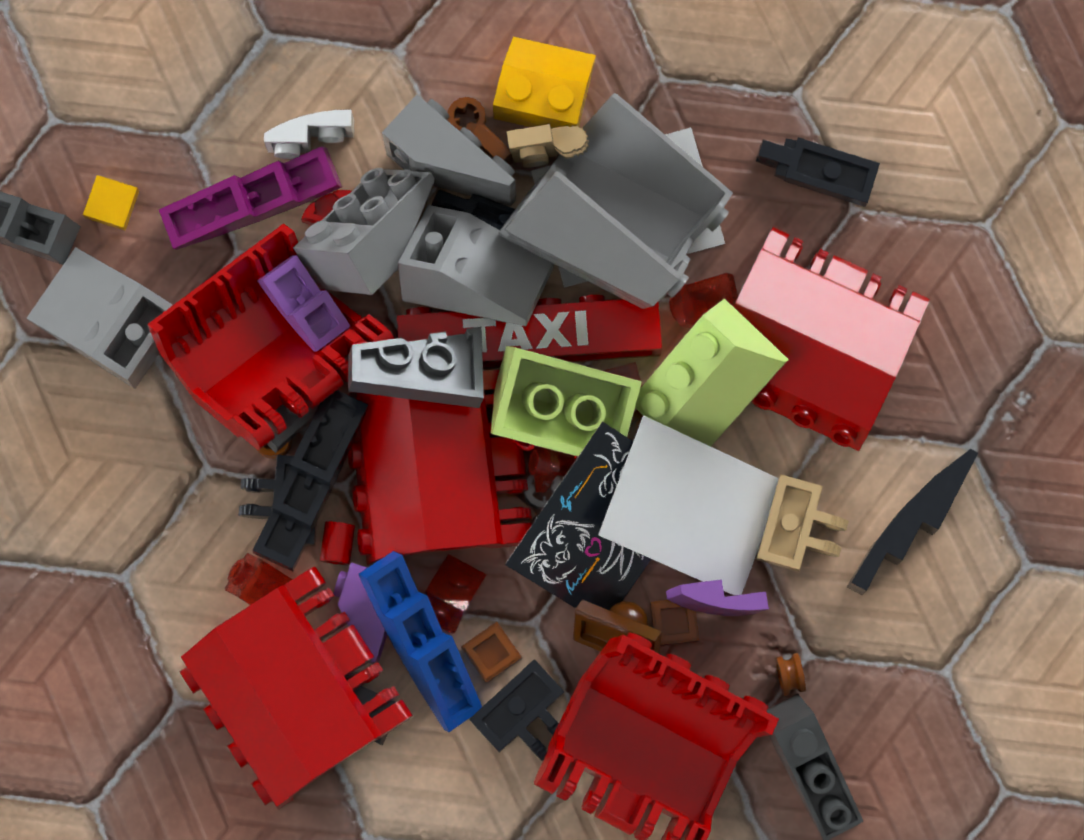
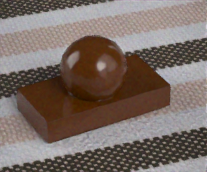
M582 600L576 607L573 632L574 641L601 651L610 638L620 635L627 636L628 633H634L649 640L653 644L651 650L660 654L662 631L648 626L644 609L635 602L622 601L607 610Z

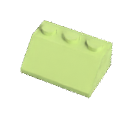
M723 299L701 316L640 388L635 408L642 415L711 447L789 359L726 299Z
M506 346L495 386L491 434L579 456L602 421L624 436H628L642 381L520 348Z

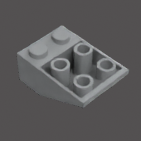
M416 95L382 132L386 155L404 170L431 172L435 178L432 186L469 196L475 194L507 206H511L516 201L515 179L512 177L515 172L511 166L497 155L491 159L480 149L481 141L467 128L462 127L459 131L448 122L449 114L433 99L426 103L420 96Z
M372 169L362 176L361 183L350 194L341 197L334 203L333 210L323 220L311 225L306 230L305 237L293 249L319 289L372 295L399 269L398 262L414 233L435 180L431 172L410 171L408 169Z
M428 205L398 262L402 301L527 326L554 268V264L504 239L498 233L500 230L470 213Z
M75 247L27 319L136 389L159 355L158 348L147 324L173 305L140 283Z

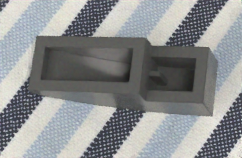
M0 192V243L63 265L69 256L81 226L64 214L31 205L20 197Z

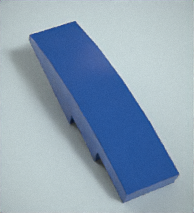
M392 551L358 575L378 618L415 685L443 729L450 732L472 717L482 708V705L453 637L442 631L428 596L418 592L403 555Z

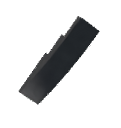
M338 390L319 404L290 462V470L271 506L272 512L252 550L253 554L287 570L294 571L352 447L369 407L368 404Z
M969 449L935 475L895 515L868 550L848 583L847 588L863 595L868 590L883 559L896 565L903 561L919 528L931 535L939 530L978 452Z

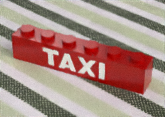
M586 295L579 297V303L562 304L560 298H543L538 300L527 326L454 311L432 313V308L429 307L409 308L406 310V315H397L398 338H403L408 342L428 339L429 334L445 332L447 336L465 334L467 328L481 327L483 369L500 368L506 346L520 348L568 362L661 356L662 351L659 302L652 307L642 309L624 299L605 301L604 295Z

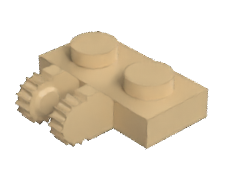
M550 124L507 131L509 149L514 162H523V167H537L548 164V158L557 156V153L565 159L574 158L575 155L579 157V155L587 152L589 147L588 135H586L583 127L580 128L578 125H572L570 128L564 126L551 129Z
M780 474L756 560L799 572L805 549L828 556L839 557L842 547L828 540L809 537L813 522L830 530L846 531L849 521L816 510L823 486Z

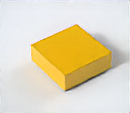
M97 175L83 216L86 219L126 231L139 189Z

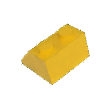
M513 36L503 62L493 102L494 119L527 127L550 124L551 129L564 126L570 128L572 125H578L579 127L596 55Z

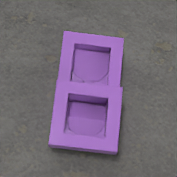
M297 255L290 256L257 280L283 317L314 352L321 349L350 327V324L327 290L320 291Z
M722 579L682 584L666 591L667 600L679 606L706 614L744 616L754 615L769 609L766 591L725 597Z

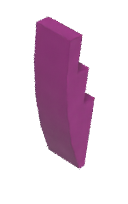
M321 146L285 163L278 160L241 178L235 175L165 206L159 209L172 247L178 250L283 213L342 188L328 149Z

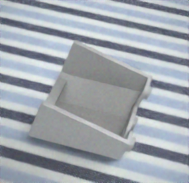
M614 93L583 126V130L588 135L587 140H589L587 152L579 155V157L575 155L574 158L568 159L558 155L545 174L528 191L498 233L504 239L644 309L654 306L666 295H669L671 298L674 297L689 278L684 274V271L691 260L686 255L694 240L706 228L713 232L727 217L729 211L724 207L733 192L618 94Z

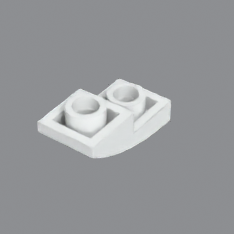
M352 110L317 112L284 122L264 133V143L267 151L274 153V156L278 158L294 159L299 157L300 153L311 151V137H318V140L324 143H340L344 141V137H354Z

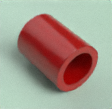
M333 521L325 522L320 562L350 565L355 525Z

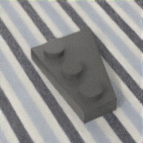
M481 327L467 328L465 334L447 336L445 332L429 334L428 339L410 342L403 338L353 344L348 355V391L480 408L484 399Z

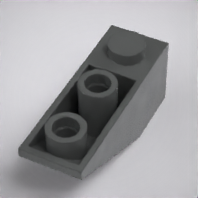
M796 694L769 708L767 712L779 718L773 734L769 735L822 839L830 840L864 822L818 720L810 707L799 694Z

